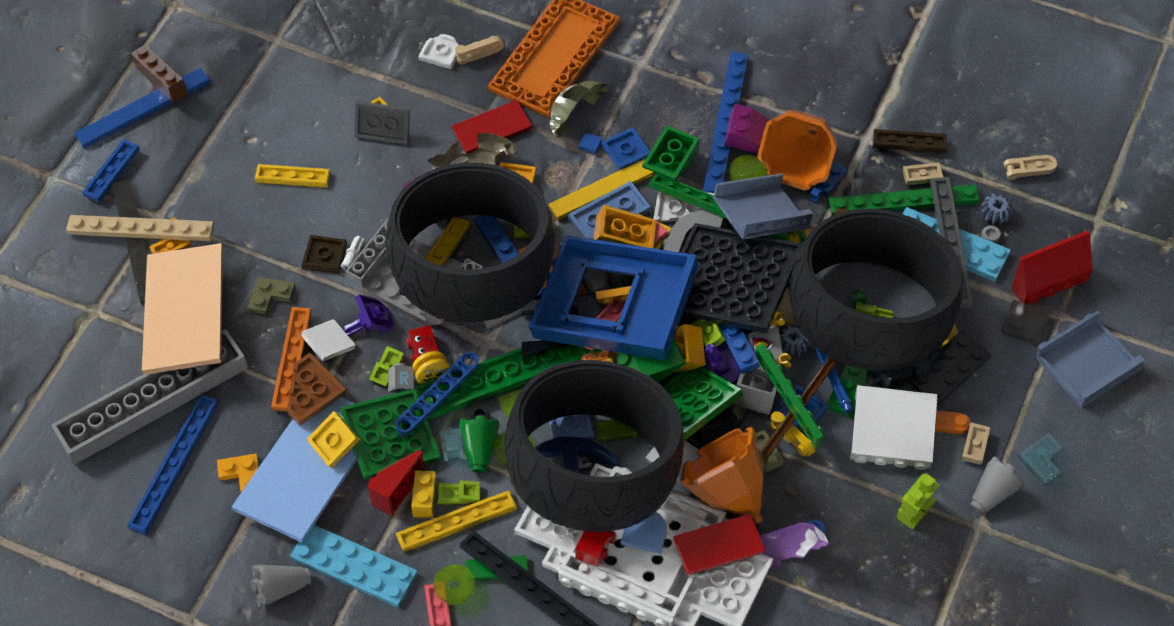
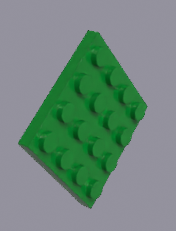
M704 367L689 371H679L661 385L677 405L681 417L684 440L743 396L740 388Z
M416 389L340 407L339 411L342 419L360 439L353 446V450L364 480L376 477L379 471L418 450L422 451L424 464L440 460L441 455L427 419L409 436H401L396 432L397 419L419 399ZM418 409L412 412L416 417H421L424 414L423 411ZM404 422L399 427L402 430H408L410 425Z

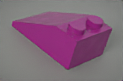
M735 104L729 116L724 145L758 154L765 125L770 120L753 108Z

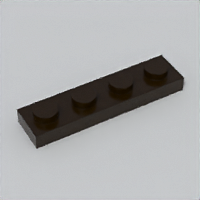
M874 129L873 148L946 153L947 134Z

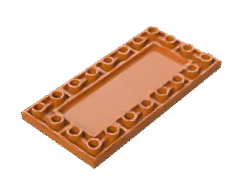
M553 0L489 83L487 90L507 100H517L520 106L549 118L553 103L558 95L569 86L574 85L619 24L620 17L582 0Z

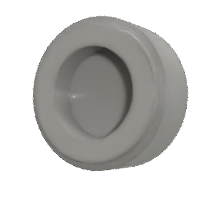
M986 226L981 234V238L993 243H998L1001 236L1000 230L995 226Z

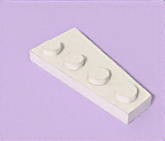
M658 191L654 219L659 223L678 221L691 212L704 209Z

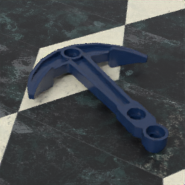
M557 437L544 441L535 447L545 458L560 457L562 468L575 473H579L578 456H590L593 462L617 467L620 465L617 458L607 448L592 440L580 437Z

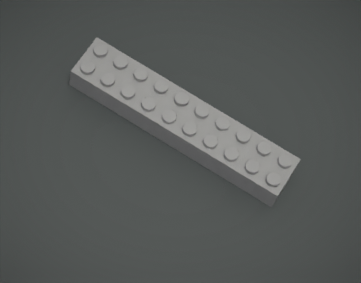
M225 329L222 331L221 363L143 374L53 423L51 426L64 450L75 465L248 369L245 356Z

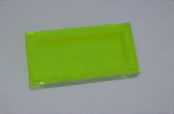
M618 420L595 423L599 443L638 437L636 429Z

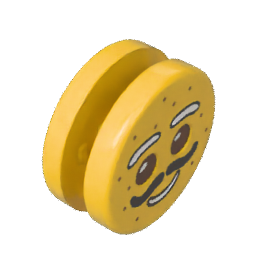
M439 351L422 354L412 365L413 374L419 385L440 378L450 368L445 355Z

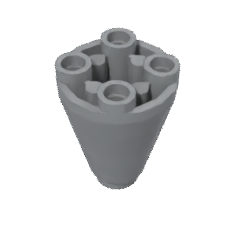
M993 457L988 462L971 498L970 506L982 515L1021 489L1025 481L1015 474L1016 469L1008 463L1003 465L998 458Z
M267 564L252 566L255 578L252 579V588L254 592H258L257 602L259 607L269 605L311 583L308 568Z

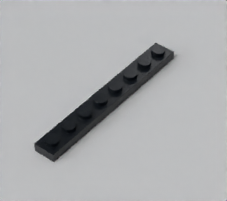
M474 530L460 543V548L560 625L599 626Z

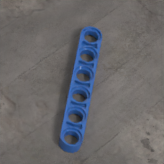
M472 352L463 354L397 419L396 432L401 436L412 434L478 368V356ZM466 359H473L475 364L468 366L464 361ZM459 371L462 373V377L454 378L452 373ZM447 384L450 388L447 391H442L439 389V385ZM434 397L437 401L434 404H429L426 402V398ZM418 409L423 411L424 414L421 417H416L412 412ZM405 422L410 425V428L402 430L399 425Z

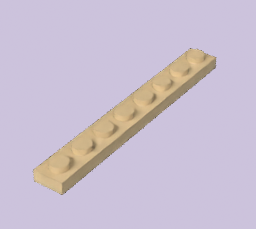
M70 215L66 232L68 235L211 241L215 225L213 221Z

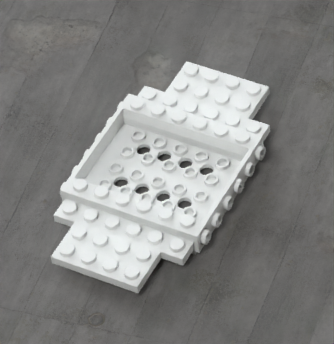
M596 463L589 476L612 477L632 472L627 468L617 466L611 470ZM672 490L660 509L656 511L666 522V538L672 541V545L668 548L663 547L661 554L629 546L617 548L614 543L609 544L607 557L614 556L617 559L615 565H608L605 561H601L599 567L575 559V549L584 531H577L555 524L551 520L541 517L528 506L514 530L515 534L549 548L542 566L558 573L559 581L567 588L573 587L578 589L585 596H594L604 604H612L624 613L630 612L636 615L638 619L642 621L648 620L655 623L656 626H696L701 615L725 626H742L773 563L772 558L760 554L687 576L673 537L729 519H726L727 513L723 510L711 507L700 499L688 497L682 491ZM671 522H678L681 528L677 531L671 530L669 528ZM624 529L614 531L617 533L615 541L622 539ZM655 555H660L664 561L656 565L651 559ZM651 572L655 578L651 582H646L643 579V575Z

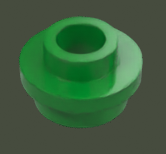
M860 289L853 292L855 307L857 302L867 303L865 292H861Z

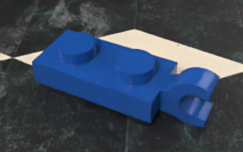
M833 161L828 180L812 186L813 190L811 191L812 196L810 200L817 203L822 195L828 197L847 174L848 168Z

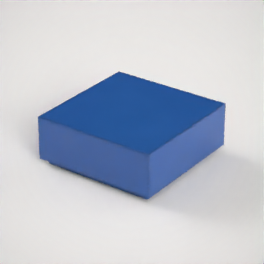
M585 132L579 144V150L596 155L601 145L602 137Z

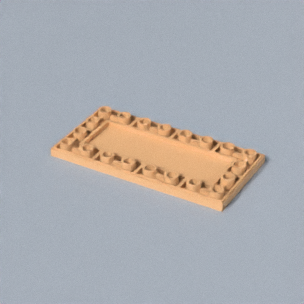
M221 243L147 255L142 372L144 375L221 363L223 246Z

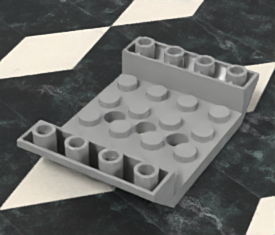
M388 217L345 271L346 274L364 293L379 299L381 302L425 325L442 324L445 319L422 311L413 305L406 296L400 294L401 291L391 272L387 256L386 235ZM413 239L409 245L416 254L424 259L432 249L416 239ZM450 257L444 266L462 270L483 269V266L468 258L462 264Z

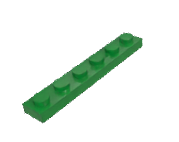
M764 344L756 346L755 355L760 365L815 449L822 446L824 437L822 428L815 424L812 413L805 409L801 396L796 395L789 379L786 380L782 367L775 363L770 349H766Z

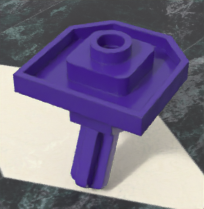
M360 294L355 297L361 313L358 314L359 319L344 327L348 336L364 328L366 331L375 329L386 333L392 330L395 324L389 309L379 299Z
M724 343L719 347H716L714 344H708L705 349L706 365L702 367L731 384L738 381L741 371L727 344Z

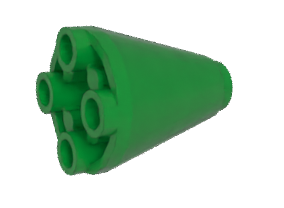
M476 416L475 420L460 419V431L471 472H487L499 431V421L487 420V416Z

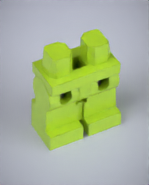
M922 474L901 499L903 504L898 510L896 518L911 529L917 526L924 517V514L926 515L936 503V498L933 495L940 485L935 482L934 478L928 474Z

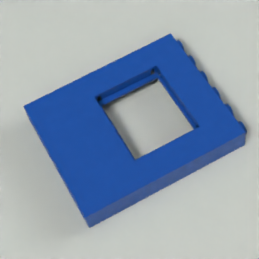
M566 235L564 241L559 245V253L554 258L553 269L547 276V284L541 291L540 302L535 306L534 317L529 321V330H531L532 336L535 339L666 361L699 268L697 256ZM587 269L635 276L618 322L570 314Z

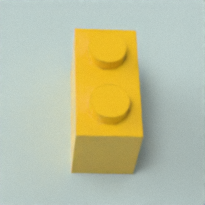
M415 471L411 505L413 518H434L437 491L436 471Z

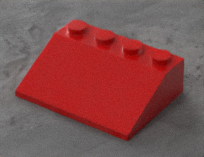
M1087 230L1020 257L1012 290L1023 306L1029 303L1034 304L1041 298L1051 297L1056 292L1066 291L1072 286L1079 283L1083 284L1090 279L1093 270L1090 232Z

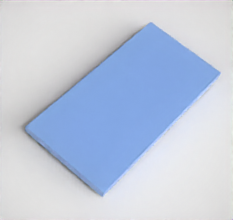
M339 398L301 426L292 419L232 505V510L302 543L357 461L352 447L331 468L307 441V438L333 411L341 416L340 407L355 403Z

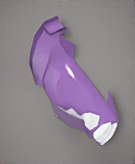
M803 522L760 536L765 549L763 555L773 559L769 570H776L780 567L781 560L791 557L803 559L813 549H820L829 543L825 534L816 525Z

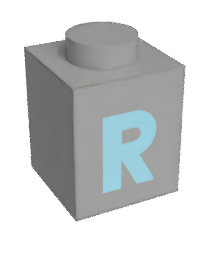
M396 363L388 370L389 393H399L414 389L413 366H407L406 363Z

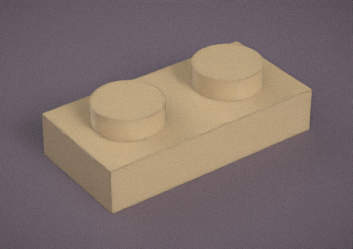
M940 163L903 166L902 170L906 186L930 183L931 178L943 177Z
M970 423L962 460L982 465L990 427Z

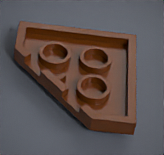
M311 353L294 363L287 413L301 426L347 394L346 388Z

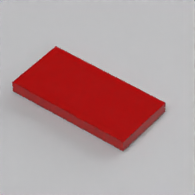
M515 100L454 124L451 128L465 154H468L479 148L478 133H491L509 139L532 130V125L518 101Z
M751 514L673 537L687 576L765 552Z

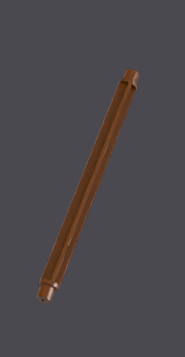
M829 357L801 395L804 407L838 361ZM789 411L760 451L763 464L768 461L771 453L796 420L791 411Z

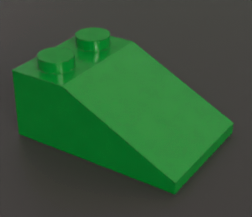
M666 125L642 164V168L676 181L692 164L698 154L700 138Z
M675 337L666 361L624 353L614 357L617 364L636 369L657 383L686 364Z

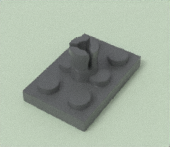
M363 101L355 103L354 137L408 144L410 108Z

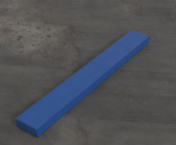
M201 67L181 77L188 94L210 83L208 76ZM158 89L74 133L75 137L82 147L86 148L172 103V101Z
M200 394L127 525L128 529L147 535L218 407L219 401L217 399Z

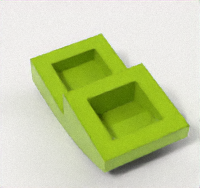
M387 346L380 362L376 363L369 380L388 387V370L396 363H402L406 354Z
M460 480L459 484L438 483L437 504H468L479 502L480 482Z

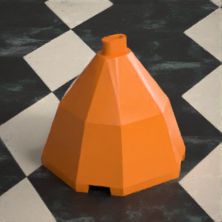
M788 111L766 123L757 157L765 165L768 175L782 173L783 184L806 191L812 186L828 180L838 144L836 136L826 119L802 111Z
M753 427L747 428L745 433L741 429H735L701 447L697 451L699 457L693 462L687 460L682 466L680 481L709 506L739 516L751 514L755 524H758L762 521L763 517L760 511L764 464Z

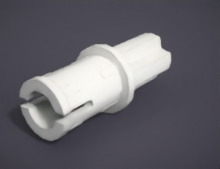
M356 236L350 248L346 250V257L341 264V268L345 271L360 254L365 242L364 238Z

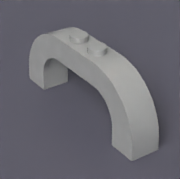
M706 210L691 212L675 223L669 237H665L662 248L666 251L681 253L695 223L723 228L725 218Z

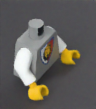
M776 312L767 334L753 331L748 335L747 340L754 353L756 352V346L764 344L766 349H770L776 364L784 368H790L791 363L787 360H790L791 357L787 353H782L779 328H776V325L783 326L785 320L783 318L779 319L783 316L781 312ZM760 365L759 368H757V369H759V370L765 372L761 365Z

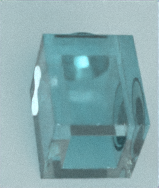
M448 428L440 431L444 461L464 458L460 429Z

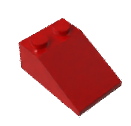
M418 450L379 471L376 477L370 479L368 491L372 506L393 516L414 487L415 471H425L422 451Z

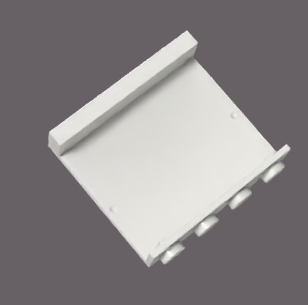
M857 385L850 459L857 463L869 461L875 462L876 465L895 464L896 467L900 468L913 466L918 470L930 468L933 462L937 394Z

